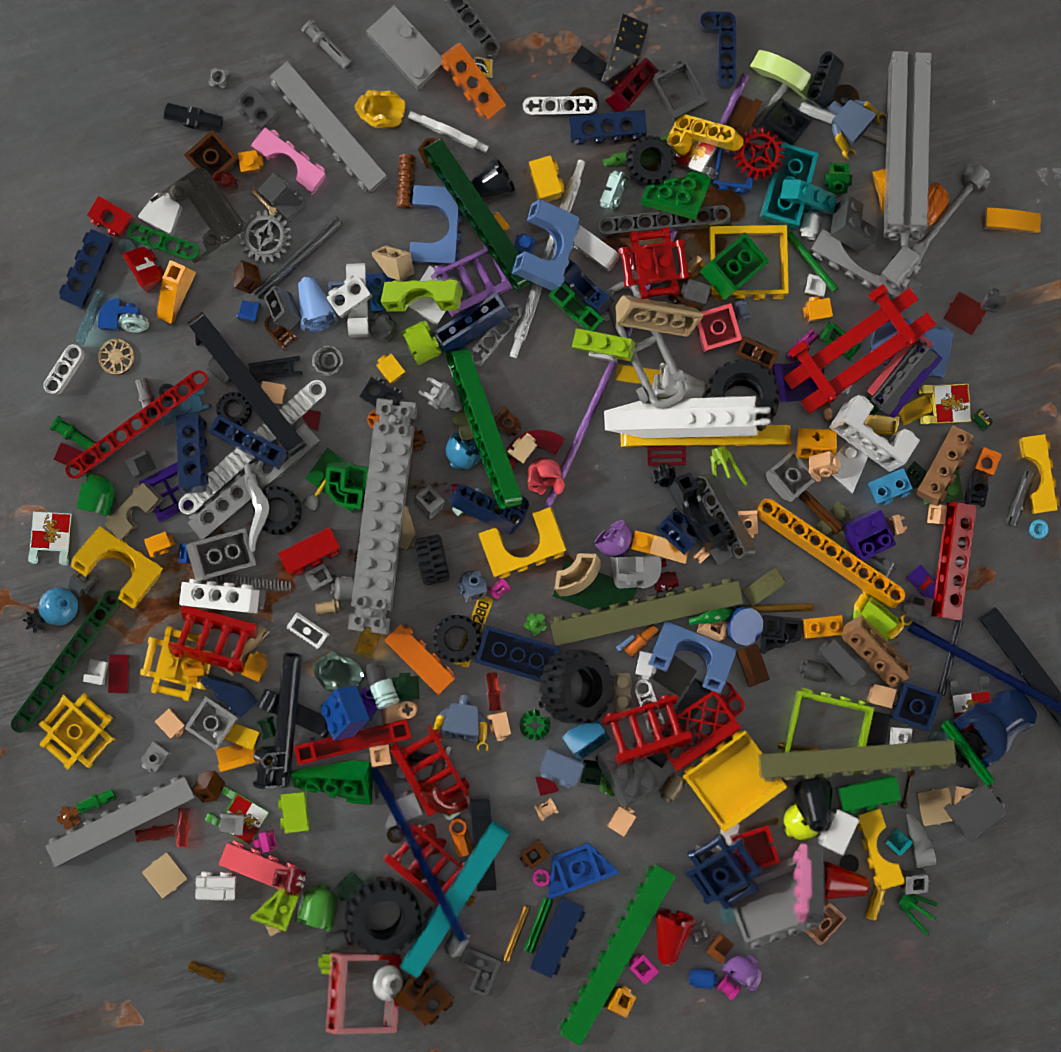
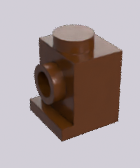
M505 406L494 418L496 426L508 437L511 435L516 436L522 429L520 427L522 422ZM505 420H511L512 424L510 426H506L504 424Z
M539 839L521 851L522 857L519 859L525 868L529 866L530 869H533L549 858L550 854ZM532 851L537 853V857L534 859L530 857Z

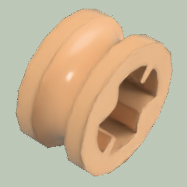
M704 546L694 558L699 559L701 564L710 553Z

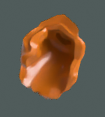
M932 183L928 186L926 228L933 226L949 207V194L940 183Z

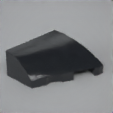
M763 615L760 653L765 654L772 649L781 648L788 643L801 640L803 620L801 618Z

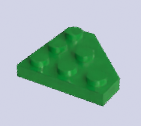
M692 171L687 173V176L681 178L677 176L665 180L663 184L657 186L654 184L649 185L643 194L641 205L696 220L712 179Z

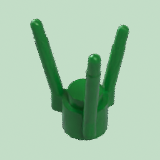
M904 893L898 902L901 906L900 909L910 917L926 936H929V932L909 909L913 911L915 908L928 918L936 921V917L917 905V900L933 906H938V904L917 894L905 895Z

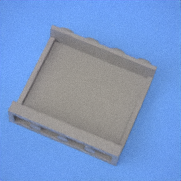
M794 857L762 868L763 871L752 878L758 885L759 891L754 894L751 893L732 904V910L748 950L758 949L763 944L775 943L783 937L795 936L800 931L812 930L820 925L797 922V914H794V905L797 902V897H794V887L797 885V880H794V869L797 868V863L794 862ZM746 884L727 895L728 898L746 888Z

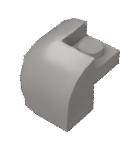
M631 555L610 557L613 582L618 588L651 587L658 581L661 575V556Z

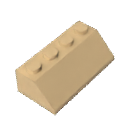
M622 296L616 304V321L619 326L685 337L691 334L703 318V313L694 307L632 296Z

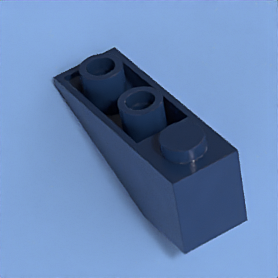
M204 672L203 676H200L202 679L200 681L206 689L211 688L215 692L213 695L219 702L224 701L228 705L226 708L233 715L244 716L258 702L255 696L241 683Z

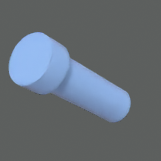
M632 634L620 645L618 644L616 649L622 652L636 638Z

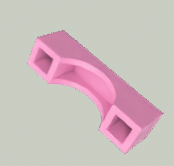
M264 128L251 144L252 149L257 150L266 160L277 156H284L294 161L298 169L297 183L313 195L326 178L325 169L317 163L313 165L309 162L310 158L302 151L300 154L294 150L295 146L289 141L283 142L279 139L280 135L275 130Z

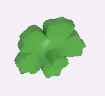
M533 613L528 614L526 619L529 622L524 623V628L527 631L531 630V635L534 636L540 634V630L545 631L547 626L546 622H542L545 619L543 614H537L536 618Z
M602 775L600 780L603 783H600L599 789L601 792L606 791V795L609 797H613L615 794L605 776Z

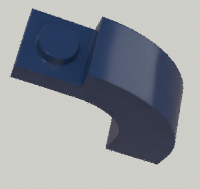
M569 259V265L563 275L565 277L564 283L588 307L602 314L610 307L614 300L597 287L577 264Z

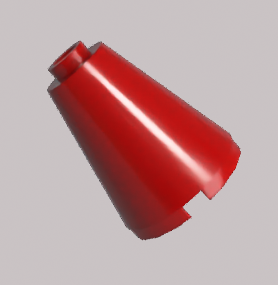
M824 861V900L862 897L869 892L870 882H868L866 877Z
M671 909L658 910L657 951L658 959L661 960L662 964L672 965V963L677 962L695 924L692 915L678 910L677 913H670Z

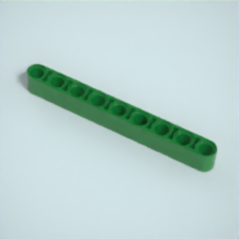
M467 348L449 351L446 356L447 363L498 506L501 509L521 505L522 496L471 353Z

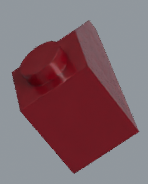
M647 57L644 58L613 89L605 101L615 112H622L631 106L659 70Z

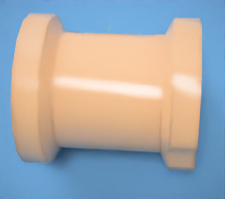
M551 798L539 806H534L541 821H544V818L553 813H559Z

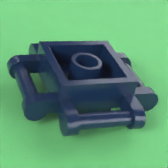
M719 833L713 840L696 850L692 849L688 852V856L695 866L690 867L684 873L695 884L703 896V901L706 905L719 900L724 909L727 910L735 902L751 893L754 894L759 891L758 885L752 878L760 874L763 869L760 865L757 866L744 847V842L741 838L728 845L723 834ZM718 845L722 849L703 861L699 858V856ZM734 850H738V852L743 857L751 871L746 872L745 865L743 864L737 853H733ZM746 884V888L730 896L729 898L726 897V895H728L729 893Z

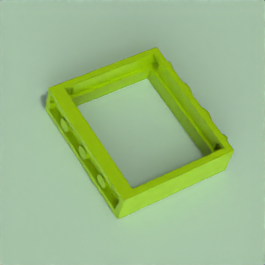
M802 688V691H797L784 752H791L802 698L864 711L858 747L866 746L874 707H869L870 703L859 700L858 704L851 702V698L842 696L838 700L832 698L833 694L821 692L820 696L813 694L814 690ZM854 771V775L860 776L861 771Z

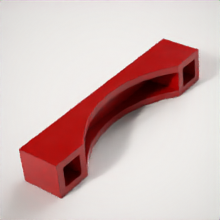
M408 719L359 730L354 737L333 740L330 737L296 745L294 750L297 763L301 765L410 739L412 734Z

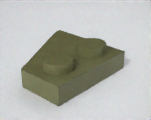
M839 501L829 510L842 525L851 521L853 514ZM821 519L814 528L844 548L846 538L843 531L836 534Z

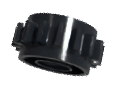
M968 726L966 730L962 728L959 731L979 759L982 758L983 753H987L984 749L987 743L982 741L983 738L981 735H978L977 729H974L972 732V727ZM955 746L956 764L959 762L960 768H963L964 765L971 768V765Z

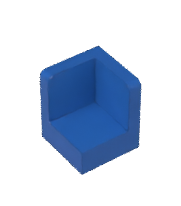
M242 300L240 311L236 317L239 320L257 324L262 305L259 302L253 303Z

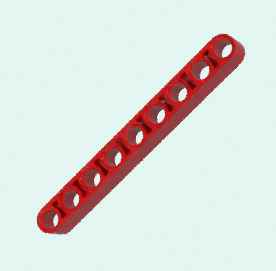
M201 370L192 372L69 462L65 467L66 475L72 479H79L203 389L209 382L208 375ZM197 374L204 375L205 380L202 384L195 383L194 378ZM183 385L189 388V392L185 396H181L179 393V388ZM169 396L172 397L173 405L165 407L163 404L164 399ZM151 408H156L158 411V415L154 419L148 416V411ZM136 419H140L142 422V427L139 430H135L132 426L133 421ZM119 431L126 432L127 437L124 441L117 439ZM104 442H108L111 445V449L107 453H104L101 449ZM90 453L95 456L93 464L86 462V456ZM73 465H77L80 468L79 474L76 476L70 472V468Z

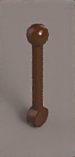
M914 770L907 771L906 790L903 802L900 804L902 809L908 807L907 799L911 779L915 775Z

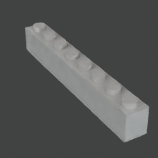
M288 61L270 75L272 80L270 84L277 92L279 90L282 91L285 95L283 99L289 106L292 104L297 109L295 113L299 118L308 121V128L314 135L318 133L322 137L321 143L327 149L330 147L334 151L332 154L339 163L343 162L347 166L345 170L351 177L355 175L359 180L357 184L364 192L368 190L371 194L388 179L387 175Z
M181 775L170 779L171 784L167 786L160 784L153 788V793L147 795L144 792L136 796L137 801L129 803V801L118 805V810L112 812L110 809L101 814L102 818L96 821L92 818L83 823L84 827L80 829L74 827L66 831L67 835L62 838L58 835L49 839L50 844L45 847L54 866L56 867L197 797L192 791L193 788L187 776L183 778Z

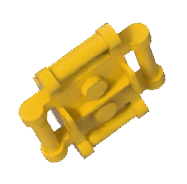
M167 625L164 640L148 638L149 646L140 675L154 678L151 693L175 696L189 702L193 687L203 690L207 689L200 681L195 684H189V676H184L183 662L196 660L184 657L176 658L170 654L168 643L171 640V636L179 638L182 631ZM189 633L187 640L194 641L197 645L201 633ZM160 645L162 649L156 672L150 671L156 646ZM204 663L203 672L209 674L211 664ZM165 680L186 685V688L183 691L162 686L160 681Z
M86 693L75 703L63 694L51 712L38 722V725L47 732L46 737L39 745L43 749L46 748L60 760L67 770L77 760L90 769L93 766L94 760L109 743L112 744L115 740L112 735L104 730L114 718L110 714L107 715L93 703ZM83 704L102 720L100 725L80 709ZM65 706H68L69 709L57 721V723L53 727H51L49 724L55 719V717L62 711V709ZM101 735L103 740L86 758L83 753ZM54 739L69 754H71L72 757L69 759L50 741Z

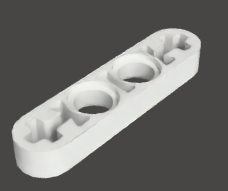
M589 96L530 97L523 102V110L530 115L592 114L597 109L596 100ZM552 100L555 102L556 107L553 111H548L546 103ZM568 100L574 102V108L571 111H567L564 107L565 102ZM577 100H580V104H586L587 100H589L590 103H593V107H590L587 111L586 107H579ZM533 101L534 104L541 105L543 111L540 112L541 108H533L531 112V109L527 106Z

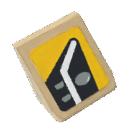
M474 57V62L485 77L492 79L493 59Z

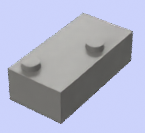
M394 5L366 30L370 40L418 91L443 69L441 55Z

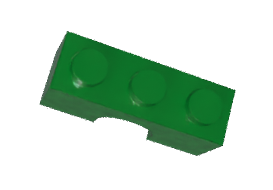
M564 283L562 286L552 290L548 295V299L584 330L595 332L604 322L603 317L594 309L585 305Z

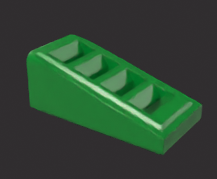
M829 322L819 334V339L829 345L837 335L842 336L846 332L833 322ZM833 330L834 332H833L832 335L828 338V335H829L830 332ZM858 343L848 353L842 354V356L851 361L862 345Z

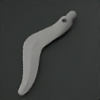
M246 464L244 465V480L255 507V515L249 534V548L251 552H254L258 536L269 514V502L258 486L256 475L252 471V465Z

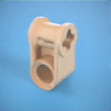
M405 701L380 709L383 724L415 717L418 713L417 704L413 701ZM407 704L409 705V707H413V711L410 712V715L408 712L404 711V709L407 708Z

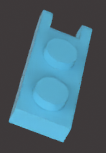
M205 389L200 390L161 419L163 426L176 422L177 415L199 413L211 408L210 403L203 405L199 397L206 393ZM173 401L170 402V403L165 404L164 406H165V407H170V406H172V405H173Z

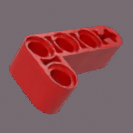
M726 682L725 685L729 688L728 694L721 695L718 693V695L735 718L744 710L745 703L729 682ZM733 700H738L741 703L740 709L737 711L731 709L730 704ZM720 705L719 710L724 711V709ZM712 711L703 718V721L715 723L716 712ZM725 714V720L723 722H717V724L725 725L731 720L728 717V715ZM698 722L687 731L694 733L693 730L696 729L697 733H699L700 723ZM709 725V726H710V731H709V733H707V734H702V733H701V735H706V736L711 735V734L713 733L714 725ZM716 726L715 731H717V730L720 729L721 727ZM698 737L693 739V745L687 744L686 746L693 747L696 745Z

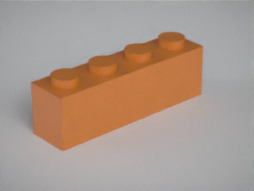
M400 624L384 641L439 695L455 679L453 677L455 673L447 665L443 667L439 663L441 658L434 651L430 654L425 649L428 645L421 638L416 640L413 637L414 631L407 624L405 626Z

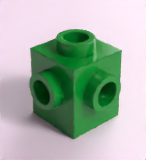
M830 162L829 172L825 173L824 184L828 185L829 192L835 194L847 193L848 186L852 185L849 164Z

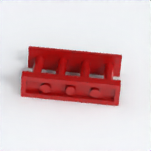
M183 605L181 615L185 624L177 644L168 643L170 654L176 658L184 657L226 668L233 673L237 671L243 673V661L239 660L247 639H256L258 634L257 625ZM199 624L203 625V630L196 648L186 647L185 643L192 625ZM213 628L222 631L214 654L203 651L210 630ZM229 634H237L240 638L233 657L221 656Z
M665 695L659 701L618 714L611 712L605 715L602 724L603 726L611 725L619 748L618 754L615 756L617 766L691 743L690 731L684 732L681 729L673 707L674 704H677V695ZM664 707L674 730L673 736L668 738L663 736L655 714V710ZM645 713L648 714L656 737L655 742L649 744L645 742L636 716ZM626 719L630 721L638 744L636 745L637 748L630 750L626 747L618 722Z
M432 725L428 726L430 735L410 746L400 748L398 743L391 746L394 758L428 817L435 814L434 807L436 803L460 790H463L465 796H468V788H470L465 777L461 778L440 741L443 738L439 730H434ZM435 741L439 748L438 752L416 764H409L406 759L409 757V754ZM444 757L449 767L425 780H418L416 776L418 774L417 771ZM453 773L458 782L457 784L433 797L427 796L425 792L427 787Z
M411 823L410 827L415 831L395 854L393 853L390 856L386 853L382 859L438 906L465 862L461 861L459 863L425 834L427 830L419 823L416 826ZM422 836L429 844L410 866L404 868L400 864L401 858L416 840ZM435 848L439 850L444 856L424 879H417L415 871ZM449 861L453 862L459 868L443 887L434 893L429 889L430 883Z

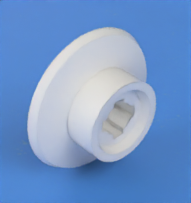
M391 965L382 967L376 973L373 982L375 994L380 999L386 1001L395 998L403 986L401 972Z

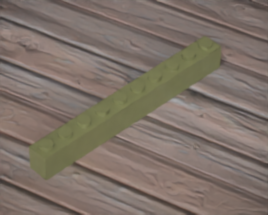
M729 577L722 579V583L714 584V581L704 583L703 587L696 588V586L685 587V591L678 593L677 590L667 591L665 596L658 597V594L647 596V600L640 601L639 598L628 600L626 605L614 603L610 604L608 609L602 610V607L590 609L591 612L583 614V611L572 613V616L567 618L564 615L553 617V621L549 622L555 646L743 604L739 581Z
M954 740L758 754L760 778H765V782L776 781V777H784V780H794L799 775H803L804 779L815 778V774H823V777H834V773L842 772V776L854 775V771H861L862 774H873V770L880 769L881 773L893 772V768H900V771H912V767H920V770H930L931 766L939 765V769L951 768V764H956Z

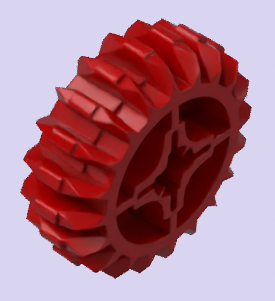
M753 128L752 134L746 131L745 136L741 135L744 139L743 146L739 150L733 151V153L738 154L734 156L733 160L740 161L736 164V168L742 166L743 169L740 173L743 174L747 171V178H750L752 174H754V180H757L759 175L762 180H765L766 174L771 178L773 176L772 171L776 173L779 171L776 164L780 167L783 165L778 159L783 160L785 158L783 154H779V152H784L785 149L778 147L782 144V141L776 142L775 139L778 136L775 134L771 137L770 130L766 134H764V128H761L759 133L756 128ZM762 140L766 143L759 146L755 143L752 144L750 141ZM745 146L748 148V151L751 155V158L748 162L746 161L744 155ZM769 147L773 151V162L769 160L770 157L767 154ZM765 148L762 155L753 160L756 156L755 154ZM755 163H761L763 166L766 165L767 167L760 169L755 168L752 165Z

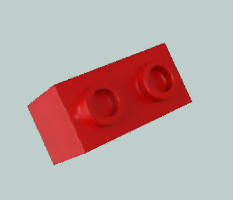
M100 196L97 197L87 214L91 219L90 223L99 228L101 225L107 228L106 232L114 237L117 235L123 237L134 219L131 214ZM108 214H114L112 222H105V217Z

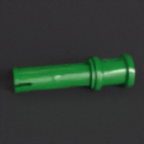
M59 415L50 427L51 431L55 430L63 435L65 440L70 439L86 450L97 443L76 430L75 425H70L62 420V417ZM101 446L102 451L105 452L106 448Z

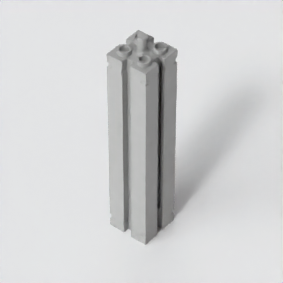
M893 51L888 67L884 238L899 240L901 236V247L906 248L909 247V241L922 240L927 227L931 53L916 52L915 55L908 54V52Z

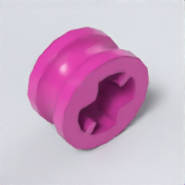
M537 869L533 874V881L538 886H546L550 881V874L545 869ZM544 872L547 875L545 876L547 880L545 882L540 881L539 883L536 880L538 879L536 875L538 873L543 874Z

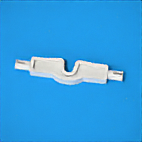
M410 112L408 118L418 122L420 125L441 135L446 134L452 140L472 149L476 148L487 153L489 146L478 142L477 139L429 117Z

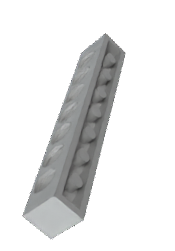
M305 423L303 425L298 424L294 430L307 446L293 457L288 454L280 470L273 468L271 473L266 474L263 472V466L266 463L255 461L251 464L252 471L258 478V486L262 491L273 484L321 443ZM278 441V442H277L278 447L284 449L283 446H282V445L280 444V442ZM242 473L233 479L234 483L230 487L225 486L222 488L215 500L213 498L208 500L204 504L205 508L199 512L197 510L189 517L190 521L187 523L201 540L209 538L252 501ZM237 488H242L243 496L238 499L235 498L234 491ZM225 500L229 503V507L227 510L221 511L219 504ZM207 513L214 515L213 522H205L204 517Z

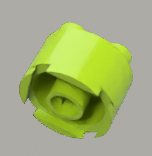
M426 320L401 331L418 366L442 353Z

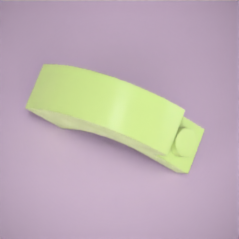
M763 50L757 52L750 65L751 68L761 76L773 78L786 84L804 99L809 100L807 92L812 81L810 73L779 55Z

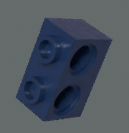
M677 508L656 528L659 533L684 555L699 539L686 516Z

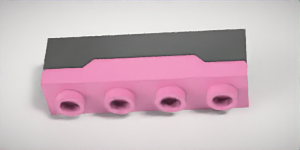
M800 844L798 851L794 852V862L797 863V868L794 869V880H797V885L794 887V897H797V902L794 905V914H797V922L821 924L824 917L823 846Z

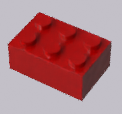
M328 527L279 552L278 555L287 573L297 577L306 572L305 568L309 566L315 568L323 563V559L327 557L332 559L340 555L339 551L342 550V547L333 529Z

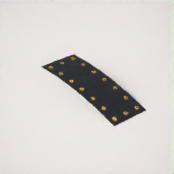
M622 14L619 30L602 82L616 87L637 66L649 24Z

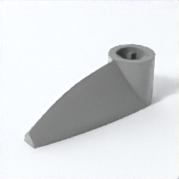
M911 813L906 814L909 838L913 842L911 849L915 867L923 868L936 865L935 852L927 833Z

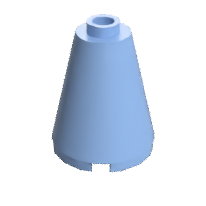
M311 276L302 278L298 284L301 329L305 331V328H309L310 332H315L330 327L332 321L336 323L338 320L335 310L327 300V296L316 278Z

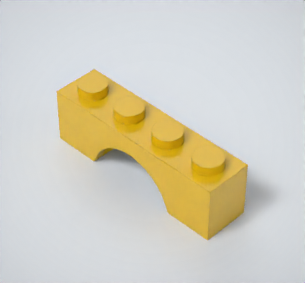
M1045 434L1023 437L1019 439L1022 458L1032 461L1040 472L1039 486L1028 496L1031 515L1056 511L1057 506H1059L1058 495H1055L1054 491L1056 479L1055 476H1052L1051 472L1053 460L1048 454L1050 441L1046 438Z
M877 809L858 815L857 819L859 821L856 828L858 832H862L864 839L861 840L864 851L868 850L870 857L867 858L870 869H874L876 876L873 879L876 888L880 887V890L884 891L903 885L905 882L899 864L887 862L880 856L877 850V838L886 828L881 810Z

